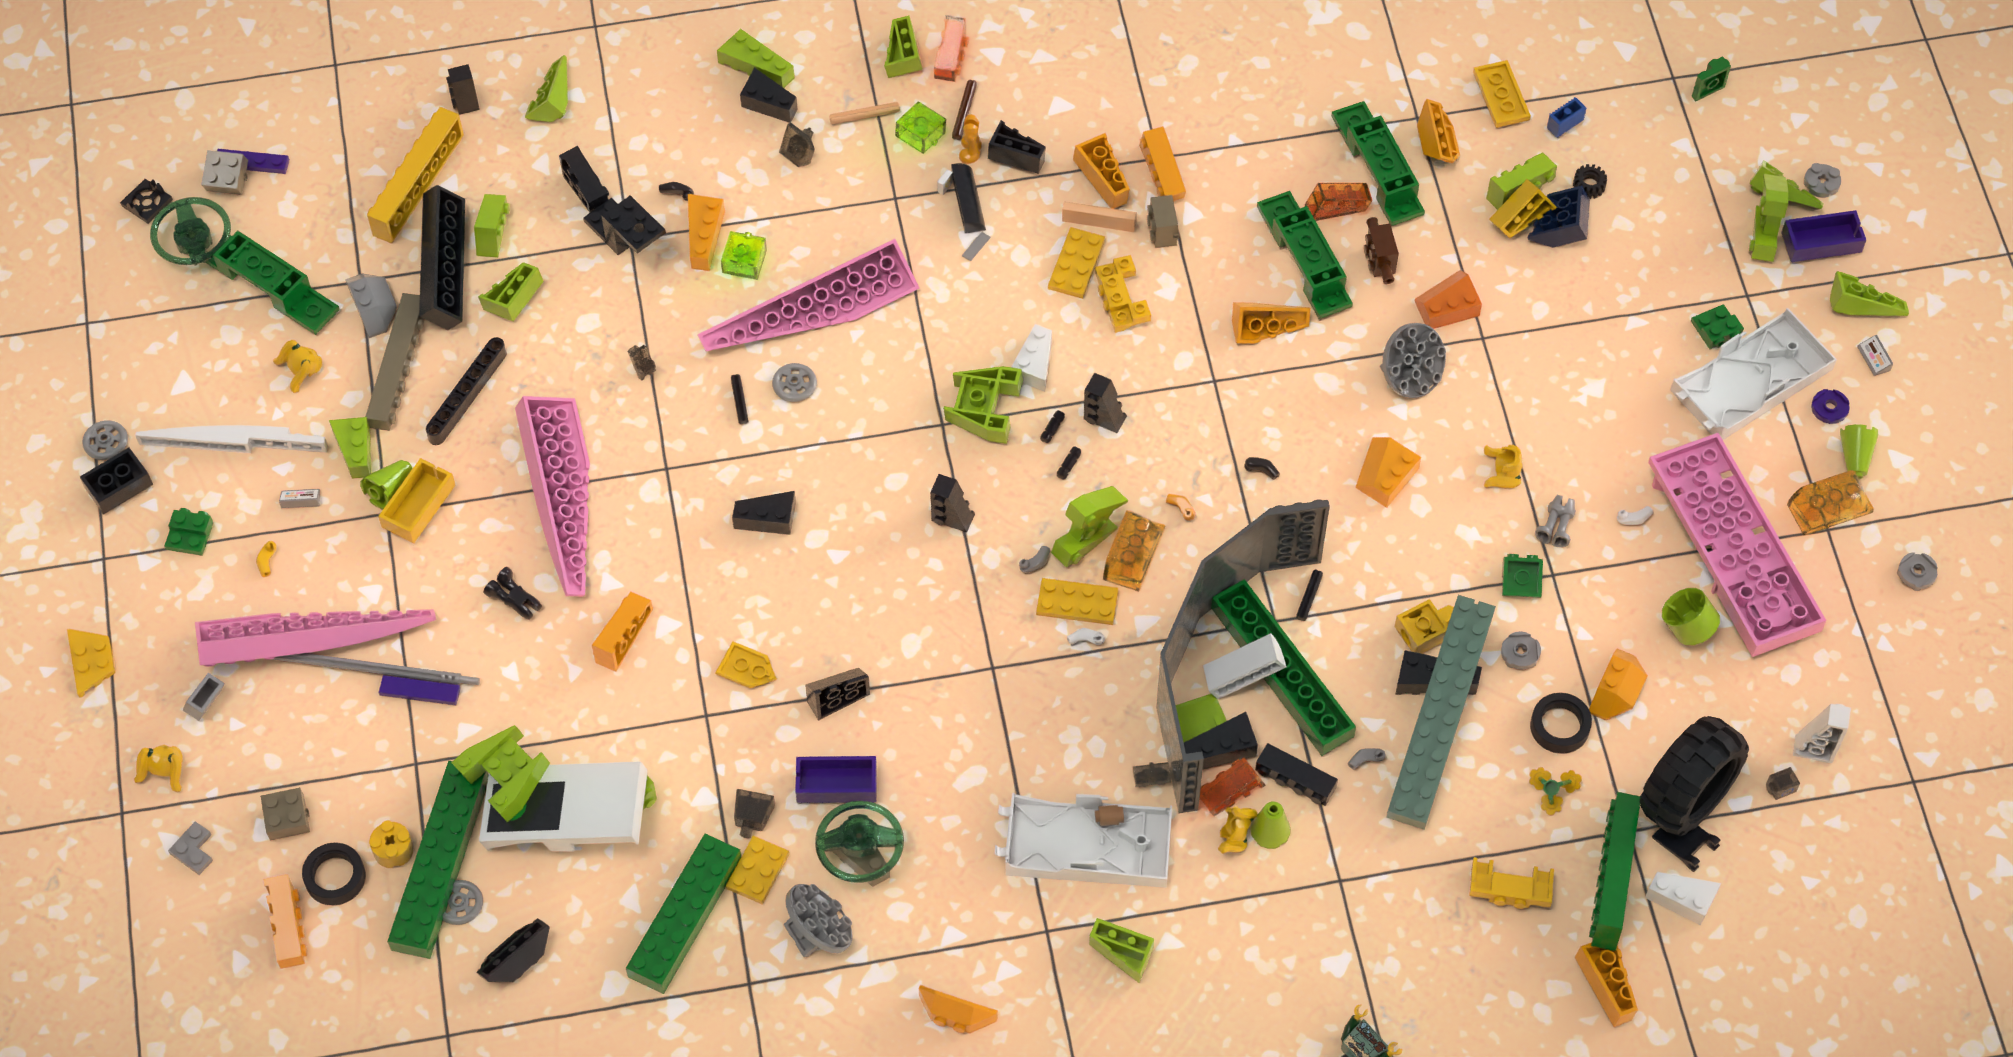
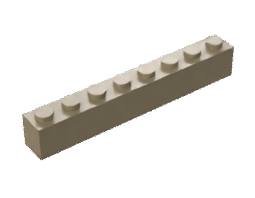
M402 293L365 416L368 419L370 428L390 431L391 425L395 424L396 408L400 407V395L405 390V378L410 373V361L414 360V348L419 343V331L424 326V319L419 317L420 295Z

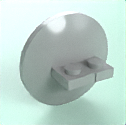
M1408 323L1399 327L1390 336L1384 349L1380 368L1388 385L1394 392L1403 397L1419 398L1430 393L1441 381L1446 362V348L1441 337L1432 327L1422 323Z
M797 884L788 891L785 902L790 918L783 925L794 939L803 957H809L817 948L830 953H842L851 945L853 938L852 921L842 911L839 901L829 897L815 884ZM838 911L843 915L841 919L837 915Z

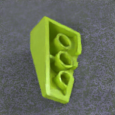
M565 55L554 61L544 77L546 82L536 92L538 94L535 101L532 100L528 106L525 115L526 119L553 122L565 115L568 103L567 57Z
M1765 160L1762 161L1749 183L1752 185L1751 188L1757 193L1763 192L1764 174L1784 177L1783 172ZM1786 180L1789 201L1822 209L1824 205L1822 201L1805 189L1799 190V186L1795 181Z
M1839 271L1835 273L1830 294V303L1833 311L1847 315H1909L1906 301L1888 292L1882 294L1875 289V286L1871 284L1866 286L1858 282L1859 278Z

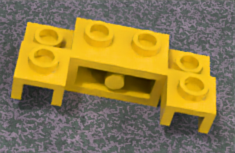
M1131 255L1114 258L1113 263L1095 267V274L1099 283L1098 292L1104 298L1103 308L1109 313L1115 333L1124 331L1131 326L1151 321V313L1147 301L1142 300L1132 303L1124 278L1136 276V268Z
M1473 858L1469 896L1488 898L1489 902L1495 905L1503 906L1506 904L1519 909L1529 908L1530 905L1551 907L1554 869L1550 868L1549 872L1538 871V867L1534 866L1532 877L1493 872L1494 860H1489V863L1477 862L1478 858Z

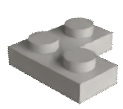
M195 821L172 845L168 852L196 874L200 875L213 861L209 855L199 849L211 836V833Z

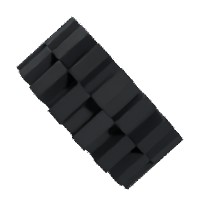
M1586 164L1585 167L1582 165L1580 169L1576 170L1573 186L1582 185L1589 199L1592 196L1595 199L1605 191L1607 174H1605L1604 169L1600 171V166L1595 168V164H1592V167L1589 164ZM1586 178L1594 179L1597 182V184L1589 185L1585 183L1583 180Z

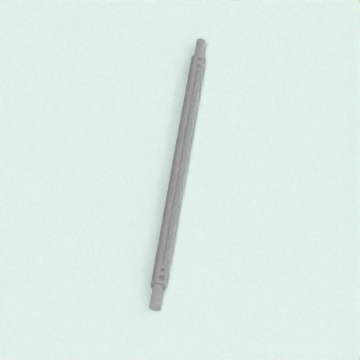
M309 653L277 656L272 659L456 685L463 683L479 686L480 678L462 676L461 673Z

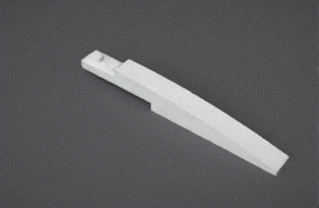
M217 425L166 428L135 433L139 445L250 454L252 447L327 453L328 449L325 437L320 435L309 436L300 433L291 434L289 427Z

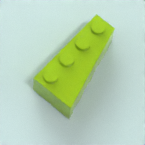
M741 28L717 50L719 64L729 65L731 69L736 71H744L748 76H750L755 67L783 88L795 78L794 66Z

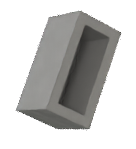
M207 673L186 701L183 711L200 721L222 691L225 683Z

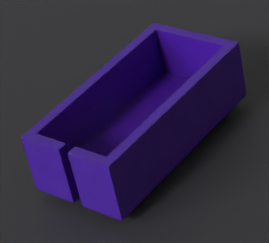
M1857 210L1785 220L1781 231L1791 263L1862 253L1866 243V237L1863 228L1860 227L1861 222Z
M876 756L796 757V802H877Z

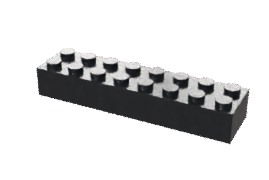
M435 185L423 193L419 317L446 330H450L463 320L465 198L439 185Z

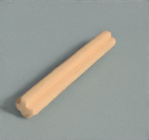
M898 102L833 113L829 117L831 124H838L897 113L900 111V106Z

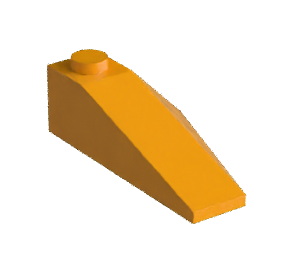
M1233 302L1232 325L1236 343L1255 344L1267 338L1277 337L1276 335L1309 327L1311 308Z

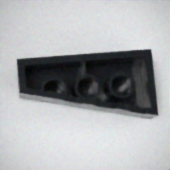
M1405 650L1395 695H1402V693L1420 695V693H1426L1438 657ZM1480 666L1476 668L1468 695H1476L1482 670Z
M1245 711L1184 742L1186 754L1202 752L1204 758L1202 770L1256 757L1258 744Z

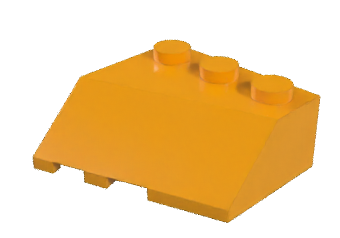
M1372 437L1356 488L1387 508L1418 471L1421 457L1390 437Z

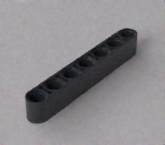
M494 337L488 341L426 426V433L432 445H440L445 441L505 359L507 352L503 339Z

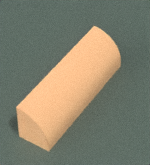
M1066 201L1063 204L1062 222L1134 232L1137 212Z

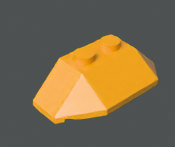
M1426 99L1417 123L1423 155L1453 163L1460 156L1453 124L1448 115L1443 111L1441 103Z
M1618 648L1615 650L1590 705L1589 710L1592 715L1608 720L1611 717L1633 709L1648 676L1635 655Z
M920 985L918 988L919 997L931 1021L938 1026L944 1027L946 1025L959 1033H972L995 1023L998 1019V1010L963 1000Z

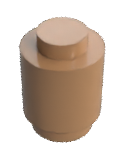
M1118 805L1098 806V810H1095V822H1099L1100 826L1124 823L1123 807H1118Z

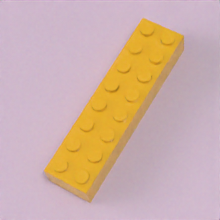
M439 107L437 112L433 113L431 121L423 128L421 136L415 140L413 148L405 155L401 166L396 168L394 176L387 182L382 194L378 195L374 206L368 210L367 217L374 237L393 243L423 198V193L428 190L464 136L459 114Z

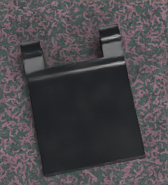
M1700 826L1682 836L1670 834L1661 827L1652 835L1656 842L1682 860L1693 872L1699 868L1698 864L1700 863V860L1693 855L1705 843L1710 849L1715 851L1720 846L1718 843L1721 841L1719 837L1706 832Z

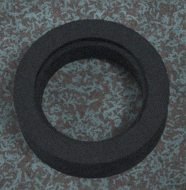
M1561 692L1549 694L1539 700L1533 710L1530 721V729L1535 741L1544 749L1559 754L1570 753L1582 747L1589 736L1592 726V716L1587 705L1578 697ZM1554 708L1567 709L1578 718L1580 730L1569 738L1555 737L1544 728L1542 723L1543 715Z
M327 843L317 847L307 856L302 867V879L308 893L321 904L334 906L347 903L359 894L365 883L366 872L360 855L355 849L343 843ZM332 858H342L350 862L353 866V874L350 881L342 888L326 890L315 883L316 870L324 861Z

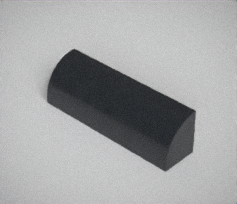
M962 163L951 164L953 184L964 233L985 231V222L972 168Z

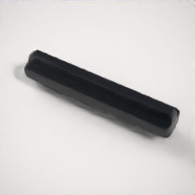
M739 374L731 375L738 423L741 425L747 424L749 421L741 376Z
M1315 569L1312 572L1296 618L1298 620L1306 621L1322 579V571Z

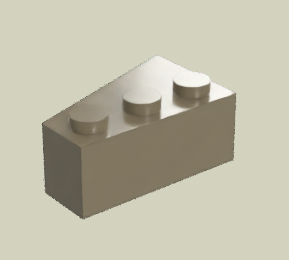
M861 820L825 838L826 849L830 852L832 851L844 864L846 863L854 869V872L872 887L890 878V868Z

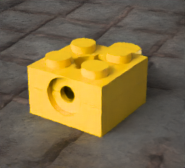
M1428 599L1397 615L1394 627L1412 652L1422 654L1443 642L1454 607L1447 605L1437 610L1432 601Z

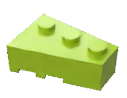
M910 15L892 19L887 59L884 64L888 78L922 70Z
M484 194L474 225L477 256L499 257L506 215L510 211V204L507 203L506 195Z
M525 262L505 275L506 278L502 282L492 285V289L486 294L482 293L478 296L483 310L514 322L544 282L538 267Z
M367 417L329 420L332 432L352 479L364 478L371 474L370 426Z
M1097 918L1090 933L1089 945L1140 983L1154 948V938Z

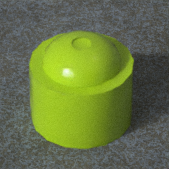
M1698 588L1679 590L1670 596L1662 608L1664 622L1677 640L1684 645L1703 643L1711 638L1720 624L1719 613L1704 592Z

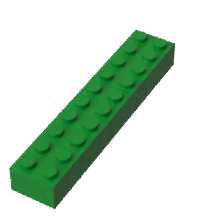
M1245 579L1212 597L1211 609L1240 648L1270 633L1274 636L1282 650L1286 668L1265 677L1264 680L1321 756L1354 738L1355 724Z
M452 761L447 763L387 941L391 951L427 959L431 958L443 922V914L447 910L455 880H457L486 792L489 775L485 771L470 784L451 763Z

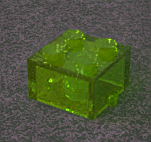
M919 101L896 121L895 136L922 154L932 145L936 146L938 140L946 133V118Z
M730 231L721 258L722 273L758 280L767 252L766 238L754 236L750 232H745L744 234Z

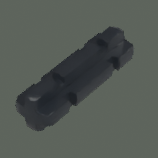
M1057 410L1054 413V417L1051 418L1045 431L1040 436L1042 442L1049 443L1052 436H1054L1060 423L1065 418L1064 412Z
M1076 446L1071 448L1070 454L1066 456L1061 464L1062 467L1057 471L1058 478L1066 479L1068 472L1075 465L1076 459L1081 455L1080 448Z

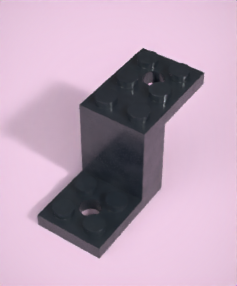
M631 195L620 203L610 198L583 217L584 222L617 255H620L629 247L638 254L666 234L665 228Z

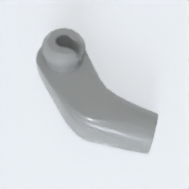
M1041 546L1033 558L1029 560L1022 559L1019 562L1020 570L1023 573H1029L1042 568L1047 562L1050 548Z
M1379 748L1361 749L1347 764L1351 769L1355 770L1365 761H1383L1386 753Z

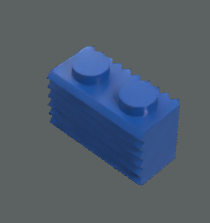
M1574 97L1565 105L1560 106L1555 112L1549 114L1547 129L1558 138L1584 120L1586 106Z

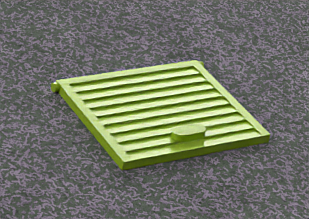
M1213 694L1176 705L1183 743L1227 721L1218 699Z

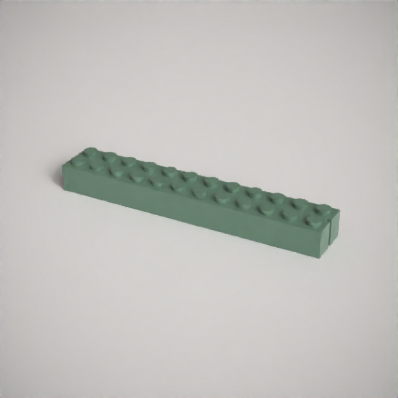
M1459 594L1386 818L1425 830L1496 608L1494 605L1481 601L1475 604V599Z

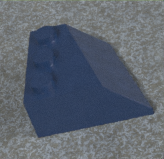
M1583 186L1547 194L1546 197L1557 208L1553 211L1550 209L1543 214L1541 219L1535 220L1533 224L1534 230L1532 233H1529L1528 240L1552 248L1586 240L1588 235L1590 199Z

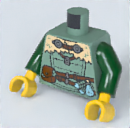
M1362 1004L1357 1005L1354 1008L1355 1015L1351 1016L1341 1036V1050L1344 1053L1341 1057H1393V1055H1400L1402 1049L1399 1048L1394 1052V1047L1398 1044L1397 1042H1391L1387 1045L1365 1019H1360L1368 1014V1009L1363 1014H1360L1359 1008Z

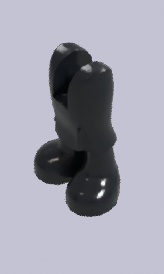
M506 566L497 575V582L491 580L485 586L483 593L490 598H497L503 601L505 605L513 608L520 616L530 620L533 614L524 605L527 603L535 611H539L542 605L538 599L513 581V572ZM501 586L504 587V588H506L507 590H509V591H510L509 594L506 593V592L501 588Z

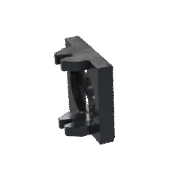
M144 179L120 204L123 208L149 224L173 198L164 191L160 183L156 184L154 179L151 181ZM145 190L153 191L149 196H143L140 194L142 191ZM159 195L160 202L156 205L154 204V199ZM134 198H136L137 200H139V203H140L139 206H138L137 204L134 205V203H133V199H134ZM145 199L152 200V203L150 205H142V202Z

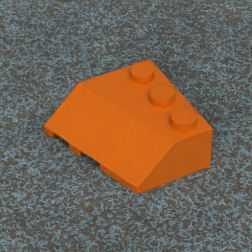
M1461 270L1414 300L1424 323L1433 329L1478 317L1482 307L1469 274Z

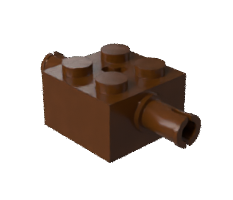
M1371 217L1366 220L1368 234L1365 235L1366 245L1363 246L1365 256L1368 255L1369 258L1368 268L1369 271L1373 272L1374 277L1382 276L1384 284H1391L1395 280L1393 274H1396L1399 256L1391 224L1379 225L1378 219Z

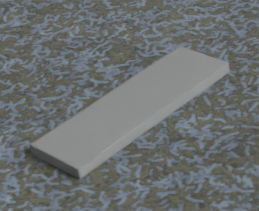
M981 232L962 254V257L972 261L991 237Z

